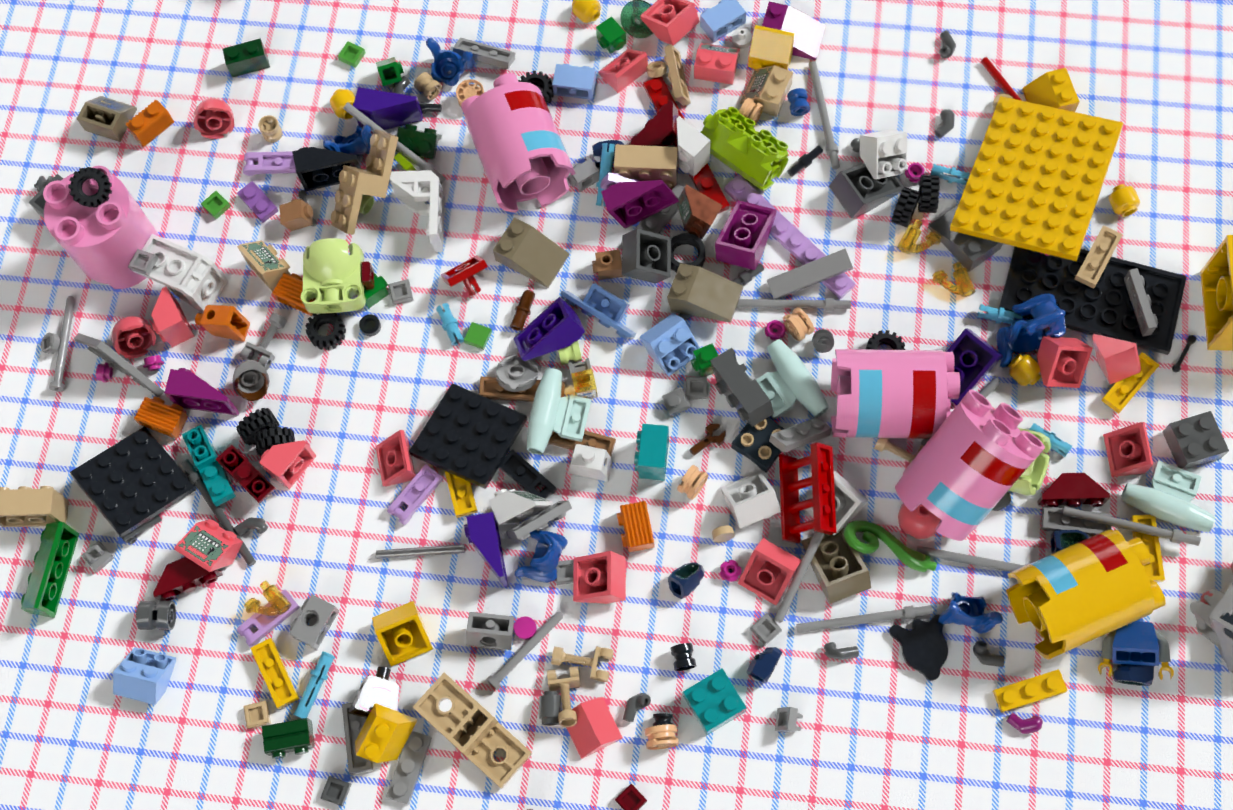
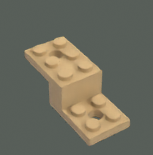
M374 129V134L370 138L371 148L366 158V169L343 165V170L339 174V190L335 194V209L331 213L332 226L346 234L354 235L362 195L386 198L398 142L397 136Z
M445 672L413 706L423 718L501 789L533 754ZM445 699L451 700V709L446 712L441 711L439 707L441 701ZM498 749L506 751V758L501 762L494 760V753Z

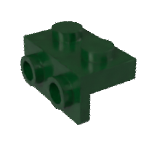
M405 124V127H398L397 133L400 143L417 156L435 159L438 139H441L442 135L437 134V130L425 128L424 131L417 130V126Z

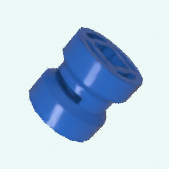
M796 88L788 92L787 98L788 102L791 103V115L802 116L810 111V104L807 101L808 94L806 89Z

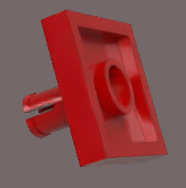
M476 255L441 274V277L450 287L463 281L469 296H473L475 292L481 291L474 274L488 266L483 258Z

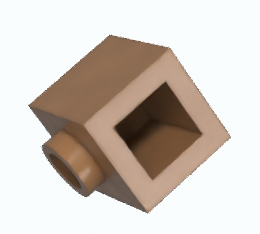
M294 199L289 203L279 205L280 224L290 231L313 225V209L302 199Z
M620 249L595 253L596 260L592 261L593 273H598L599 280L623 277Z

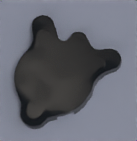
M939 614L935 615L929 622L920 619L913 620L911 631L899 625H893L889 629L890 636L899 642L905 663L919 671L929 681H934L940 676V669L948 656V646L943 636L944 625L938 621Z

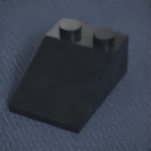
M303 147L292 151L296 173L306 192L340 184L339 174L343 170V165L361 168L357 156L316 147Z

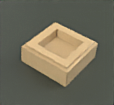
M266 700L243 706L247 729L271 724L268 702Z

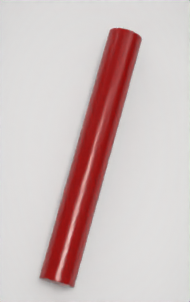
M984 57L980 61L1002 90L1013 99L1021 100L991 61Z

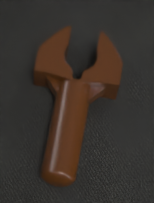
M709 424L705 427L706 437L689 449L690 453L695 456L711 443H716L720 446L725 441L726 430L719 436H713V432L718 430L721 424Z

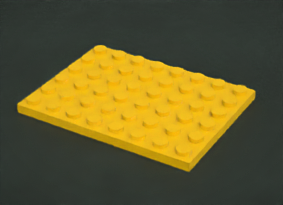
M1000 96L950 225V231L1077 261L1124 122Z

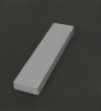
M845 248L767 279V283L773 298L777 300L854 268Z

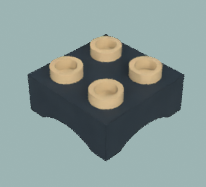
M769 417L753 427L747 423L733 440L731 448L750 459L767 473L782 453L781 450L769 442L770 436L773 433L784 430V428Z

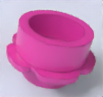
M912 163L905 170V176L909 178L910 182L917 183L920 181L921 175H925V169L919 163Z
M778 320L769 322L767 328H765V335L774 341L783 338L786 333L784 324Z
M160 355L143 359L145 364L143 368H148V371L159 370L161 365L164 364Z
M105 362V364H98L96 379L107 383L108 379H112L113 368L109 367V363Z
M734 560L725 561L720 566V576L729 582L736 581L742 573L738 562Z

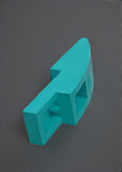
M199 425L183 433L182 437L214 505L217 507L236 497L225 469L216 460L218 455L203 426Z

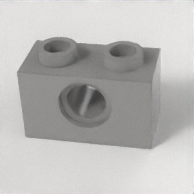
M312 594L309 599L304 601L301 608L302 612L299 618L294 619L289 634L294 639L318 650L339 610L336 606ZM317 617L316 624L308 626L309 619Z
M469 612L466 645L511 650L514 634V616Z

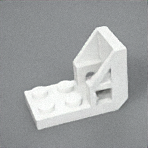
M431 170L391 171L389 180L396 198L417 214L429 217V223H426V235L429 236V244L433 245L435 252H443L445 196L439 177Z
M154 234L150 236L142 250L155 254L158 260L149 276L135 272L167 286L176 296L201 313L204 312L207 305H214L228 282L216 264L206 256Z

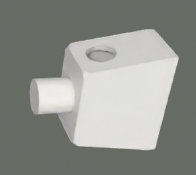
M576 444L568 474L608 482L613 460L607 450Z

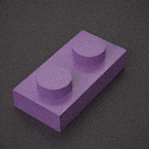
M253 181L237 192L239 198L262 223L279 211Z

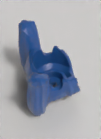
M433 38L427 39L426 45L434 57V63L431 65L432 78L448 86H455L464 70L474 67L475 61L472 52L466 51L461 57L458 53L451 50H441L440 45Z
M357 125L356 131L352 135L347 137L337 135L334 137L335 142L324 140L323 147L327 150L352 155L369 154L371 148L370 138L372 136L371 127L365 125L361 128V126Z
M1041 294L1012 307L1014 313L1020 316L1029 314L1033 316L1034 319L1025 325L1026 331L1030 336L1050 327V330L1045 333L1046 336L1062 337L1066 332L1065 310L1060 309L1056 305L1055 297L1052 294Z
M1032 319L1019 320L1010 327L1000 328L996 335L998 352L1003 355L1000 359V367H1008L1013 352L1023 353L1031 352L1035 349L1039 350L1042 337L1046 336L1045 330L1042 329L1030 336L1026 331L1025 325Z
M535 529L530 532V537L538 541L530 562L531 566L519 567L515 570L514 575L516 577H527L539 582L548 583L557 579L559 558L568 541L560 534L542 530L537 531Z
M952 592L949 607L940 614L938 621L943 625L951 623L971 627L977 633L983 634L992 630L996 624L1002 623L1003 617L1001 613L996 611L985 614L984 609L987 607V603L982 596L966 597L961 596L958 592Z

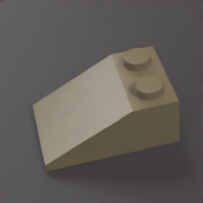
M515 217L493 249L495 261L547 288L550 287L570 255L533 226Z
M680 263L667 299L671 312L731 323L743 291V286L702 267Z
M844 528L836 535L824 534L810 564L829 604L871 589L869 570L858 551L850 547L846 542ZM813 536L801 540L805 552Z

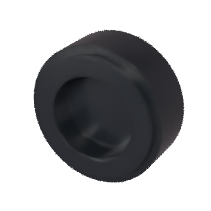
M369 314L361 318L359 328L364 335L371 337L380 332L381 323L377 316Z

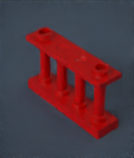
M818 442L810 444L811 455L797 459L784 454L779 455L782 540L801 543L800 533L812 529L829 535L837 533L833 448ZM811 465L812 476L798 481V468ZM812 486L813 498L799 502V490ZM813 507L814 520L800 523V511Z

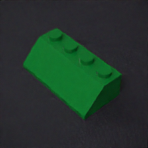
M64 522L48 523L45 530L41 533V544L39 551L34 556L35 564L33 571L28 576L27 591L21 599V609L29 614L55 618L79 537V533Z

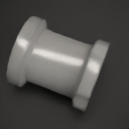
M589 358L579 363H568L572 381L584 376L593 377Z

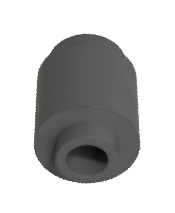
M545 691L544 695L539 696V719L542 720V725H559L558 714L562 711L561 695H557V691Z

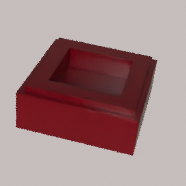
M369 261L362 262V282L366 290L374 289V269Z
M632 783L615 799L623 810H639L648 802Z

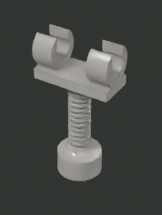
M277 313L271 314L269 318L271 326H269L267 333H265L266 335L261 340V344L256 346L246 342V346L240 353V357L245 361L251 360L254 352L262 355L259 362L266 370L270 368L272 360L274 361L275 356L266 349L277 329L284 328L287 320Z

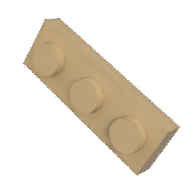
M670 44L664 47L666 54L664 60L669 68V81L673 86L671 93L675 101L686 106L691 104L681 55Z
M1103 225L1075 280L1094 289L1123 234Z

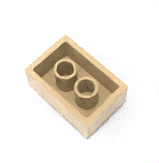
M616 144L614 173L639 181L663 180L670 189H673L677 185L678 147Z
M20 486L18 489L12 490L7 487H0L1 527L46 526L48 523L59 521L67 524L69 500L62 496L61 493H58L53 487L40 486V489H32L31 487Z

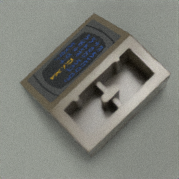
M99 96L85 102L76 119L85 131L120 142L127 130L126 122L132 120L137 107Z

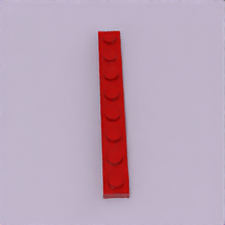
M662 76L643 82V87L657 113L664 104L671 100L678 109V117L680 116L684 119ZM677 139L673 142L674 147H677ZM708 163L694 177L689 174L697 191L723 205L719 213L730 208Z

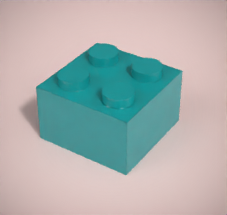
M642 423V431H637L636 444L639 452L635 451V471H638L639 479L665 481L669 447V426Z
M723 668L683 691L685 701L706 735L711 734L744 714L747 709Z

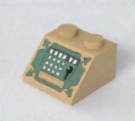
M775 65L754 70L740 100V104L742 105L747 98H751L754 100V103L764 105V113L777 117L791 88L793 72Z
M260 240L237 246L247 264L272 292L283 276V273L291 275L288 271L290 268L289 264L283 258L278 259L276 256L278 253L271 244L267 246Z

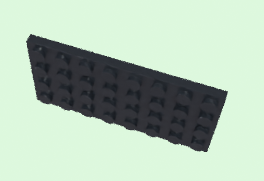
M1014 246L999 308L1002 307L1004 310L1014 312L1012 309L1014 305L1022 304L1041 294H1052L1055 297L1056 305L1060 309L1065 310L1066 328L1090 335L1097 334L1133 342L1139 348L1165 355L1170 353L1187 276L1111 257L1093 289L1075 280L1080 267L1089 253L1088 250L1081 249L1077 261L1052 255L1046 256L1044 253L1040 254L1036 251ZM1138 268L1139 274L1143 276L1146 295L1148 294L1151 299L1152 313L1157 317V328L1148 336H1142L1124 281V277L1131 269ZM1031 314L1023 316L1026 318L1034 319Z

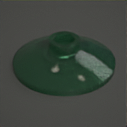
M630 1L623 7L620 14L623 29L630 36L639 39L647 38L653 34L640 18V15L652 6L646 1ZM635 19H638L640 21V24H637L635 22Z

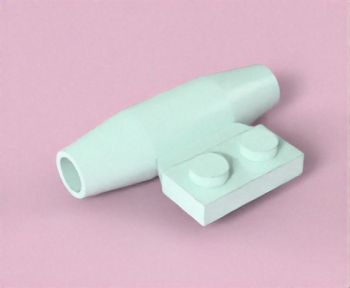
M781 339L772 342L767 347V351L777 371L767 372L756 379L757 383L771 400L774 412L771 415L772 418L775 420L792 409L796 400L815 418L826 413L830 407L818 383L800 358Z
M547 368L535 393L528 422L526 448L532 454L542 455L553 431L561 436V438L579 442L583 440L592 399L574 395L561 397L562 372L557 369Z
M1159 460L1155 465L1150 481L1152 488L1127 483L1121 495V500L1145 514H1150L1180 527L1209 533L1215 521L1213 514L1190 502L1197 495L1202 476Z

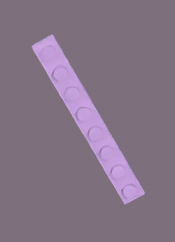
M737 175L724 186V191L736 202L739 200L776 209L741 175ZM777 210L770 234L802 265L826 256ZM845 273L821 282L839 300L856 285Z

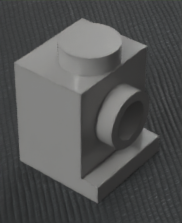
M588 155L585 157V162L578 163L573 167L576 174L571 175L570 172V175L567 177L572 187L576 186L578 191L581 192L599 181V170Z

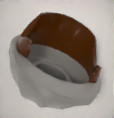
M247 360L240 363L235 368L232 379L233 389L236 394L248 401L262 399L267 393L270 382L265 367L255 360Z

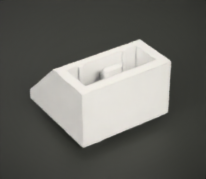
M889 129L860 135V157L873 179L905 174V170H907V132Z

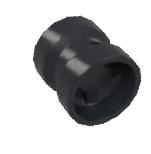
M683 643L670 647L671 655L676 659L673 663L675 671H684L697 667L696 660L691 657L693 652L692 643Z

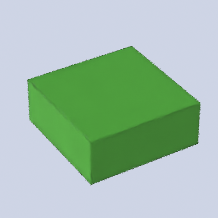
M347 41L339 53L338 59L356 68L366 52L364 48Z
M217 191L213 192L201 203L202 207L215 219L219 218L231 207L230 203Z
M472 322L464 338V343L484 350L492 333L491 328Z

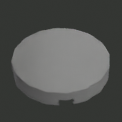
M511 355L504 358L497 365L496 380L505 390L512 392L524 391L531 388L538 379V367L532 359L523 361L521 357Z

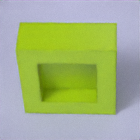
M400 152L394 156L396 162L405 171H417Z

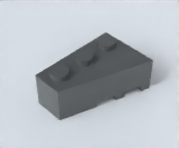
M730 348L710 360L717 382L715 387L720 395L724 394L730 407L737 409V413L742 421H747L753 427L774 414L771 400L755 379L752 380L745 373L747 367L744 363L738 364L735 356L736 352L733 348Z

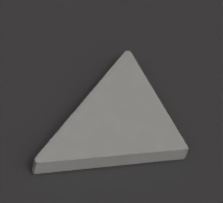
M80 333L74 337L76 342L89 346V351L105 361L111 362L110 365L129 377L132 376L133 381L147 388L157 397H160L165 392L103 341Z

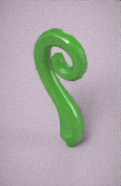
M855 520L848 523L844 528L846 542L858 552L865 554L874 553L879 547V538L909 568L925 573L927 569L935 571L937 567L936 562L930 561L929 555L908 548L893 534L875 523ZM864 532L862 535V539L867 541L869 544L863 543L860 540H858V538L856 537V533Z

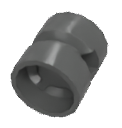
M142 600L139 602L136 611L138 629L153 630L156 627L158 630H172L174 628L176 605L173 601H159L158 604L155 601Z

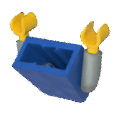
M1143 618L1110 632L1104 638L1101 654L1103 662L1098 665L1100 675L1104 667L1110 668L1109 677L1113 675L1110 660H1113V664L1159 666V662H1161L1162 667L1158 672L1159 679H1163L1162 671L1164 670L1170 673V680L1172 679L1174 670L1168 663L1171 662L1169 643L1160 632L1155 631L1154 624L1151 622H1143Z

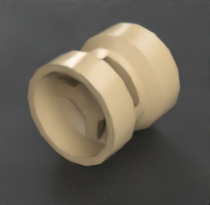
M427 72L420 74L414 82V87L419 92H423L428 100L436 98L442 90V85L438 81L433 80L432 76Z
M267 115L260 119L258 127L264 139L271 143L279 141L283 131L278 120L272 115Z

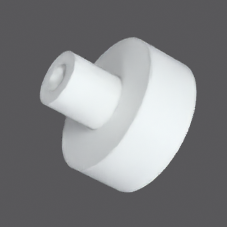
M738 28L733 32L732 44L734 47L746 49L751 45L752 34L748 29Z

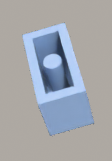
M721 0L716 6L704 10L700 15V27L713 43L746 23V11L737 0Z
M556 64L552 83L554 95L593 100L597 80L596 69L589 66L578 67L570 64Z

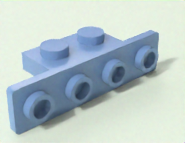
M596 283L592 284L584 300L569 291H562L560 293L561 296L565 297L564 301L572 306L578 305L582 308V313L589 317L594 315L600 319L598 322L607 328L611 326L616 329V334L627 339V337H635L637 334L620 323L630 304Z

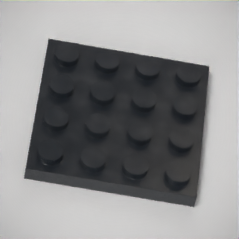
M452 383L409 450V453L415 458L486 489L528 420L527 415Z
M145 426L70 471L74 481L121 538L196 491V486L192 485L187 475Z

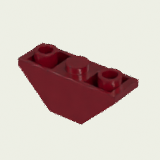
M671 100L664 104L656 116L647 121L639 134L632 137L628 145L669 147L677 139L678 109Z
M232 444L216 458L218 463L259 504L276 489Z
M1062 473L1041 495L1037 504L1049 507L1067 505L1070 508L1080 507L1081 504H1090V507H1101L1109 500L1110 493L1086 473Z
M183 557L166 565L153 595L159 601H172L183 592L190 593L195 591L197 586L217 581L218 577L223 576V573L220 569L209 572L187 557Z

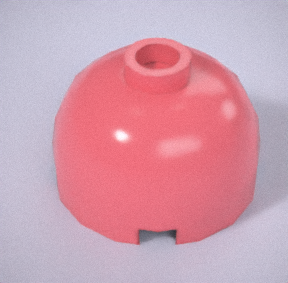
M209 98L203 100L194 111V128L196 131L201 132V135L205 138L221 139L224 137L223 134L228 132L230 134L233 131V111L227 103L220 99Z
M128 316L119 320L114 325L111 332V341L119 355L121 354L125 358L132 359L147 354L148 350L146 349L150 348L151 345H155L156 335L152 326L146 320L136 316Z
M904 503L900 506L898 522L904 533L919 540L928 539L937 533L935 529L941 519L922 504L914 511H910Z

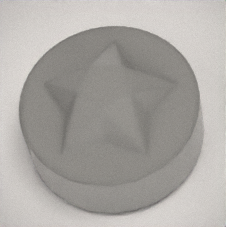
M50 332L45 334L41 341L42 351L48 354L56 353L60 345L59 336Z

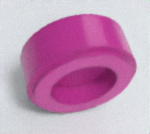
M523 616L516 620L514 632L518 638L529 640L537 632V626L532 618Z

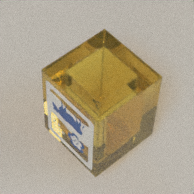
M593 369L571 373L576 396L587 399L598 397Z

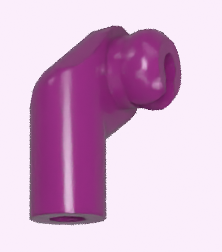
M1013 712L1006 720V722L1023 734L1038 732L1043 724L1042 718L1037 715L1023 720Z

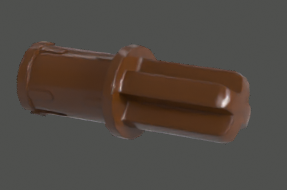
M530 290L523 292L519 305L515 307L516 312L510 324V328L513 330H523L527 316L531 314L530 308L535 298L534 292Z

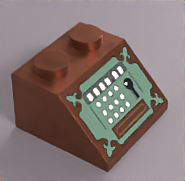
M686 184L678 198L679 202H677L684 229L688 233L703 239L723 205Z

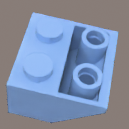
M674 313L639 337L649 355L668 377L693 359V351L700 348L685 320Z
M134 647L113 672V694L156 705L167 690L176 663V657Z

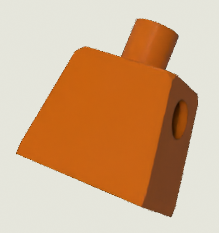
M207 305L203 313H197L195 316L196 325L203 326L211 335L245 342L250 322L234 306Z

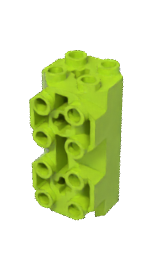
M734 107L719 109L714 115L709 114L704 119V127L700 132L711 140V155L762 191L767 190L774 184L772 179L780 177L789 161L787 158L788 145L785 142L773 137L768 130L755 131V121L746 118Z

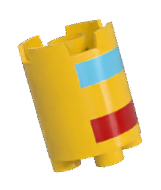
M1106 530L1007 574L1009 578L1013 577L1018 581L1017 584L1006 590L1014 616L1018 624L1031 621L1044 640L1035 645L1034 648L1045 659L1054 658L1152 614L1153 610L1166 604L1165 596L1160 586L1154 580L1149 581L1143 567L1150 563L1147 547L1138 537L1126 541L1118 530Z

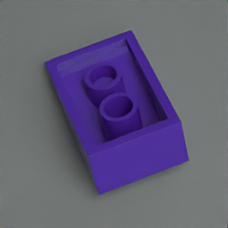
M358 87L353 106L383 130L423 120V114L416 96ZM357 120L358 125L363 128L365 125Z
M559 297L513 339L521 359L527 361L570 346L582 337L585 330L577 313Z
M968 328L964 329L946 351L954 353V372H959L960 374L959 399H951V401L958 405L969 390H974L1003 357L1001 353Z
M488 512L466 517L467 524L464 525V531L469 544L473 543L476 551L504 587H509L499 527L494 513Z

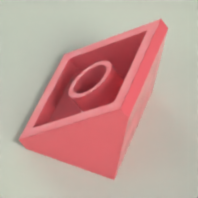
M627 49L598 71V73L619 93L647 72V54L643 51Z
M1093 334L1092 340L1097 362L1109 384L1140 373L1141 366L1136 343Z
M1139 422L1103 434L1111 476L1145 474L1153 466L1145 422Z
M404 430L397 431L375 446L383 486L408 482L415 477L413 460L409 453V440Z
M603 697L580 703L572 709L577 714V724L566 728L581 759L623 739Z

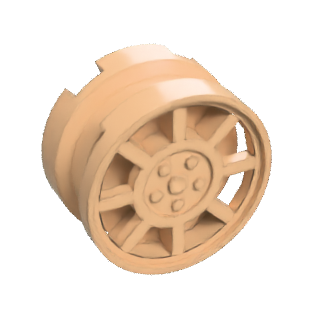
M473 79L462 81L456 89V96L460 107L467 98L480 96L484 93L482 84Z
M747 98L740 107L739 113L755 121L756 125L763 112L764 105L756 104L753 99Z
M799 307L792 310V314H787L783 317V320L786 319L783 322L786 329L799 342L805 338L806 334L810 335L815 331L812 321Z
M692 465L681 479L682 482L678 485L677 491L686 493L687 497L693 500L705 485L709 474L704 471L700 472L697 466Z
M673 724L657 725L644 729L645 736L648 737L646 742L647 749H666L679 745L678 738L675 736L677 726Z

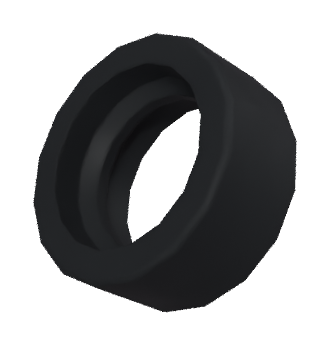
M680 233L671 239V269L676 273L680 262L675 260L674 250L680 245L688 244L694 246L698 251L697 259L694 262L687 263L688 265L699 267L704 265L706 257L705 245L694 234Z

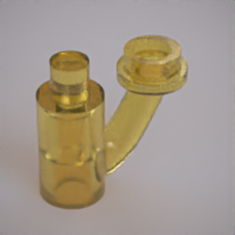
M915 219L913 225H908L897 248L906 254L919 253L934 244L939 245L941 236L930 232L925 237L927 241L916 244L922 232L920 227L923 223Z
M960 262L952 265L954 268L952 274L957 285L946 280L948 275L944 270L937 271L932 275L933 283H939L953 294L967 297L976 292L967 269L962 268Z
M265 580L260 584V587L264 591L262 595L271 604V607L260 606L261 602L256 600V598H251L244 605L247 613L255 612L266 616L284 614L290 609L292 604L275 584L270 585Z

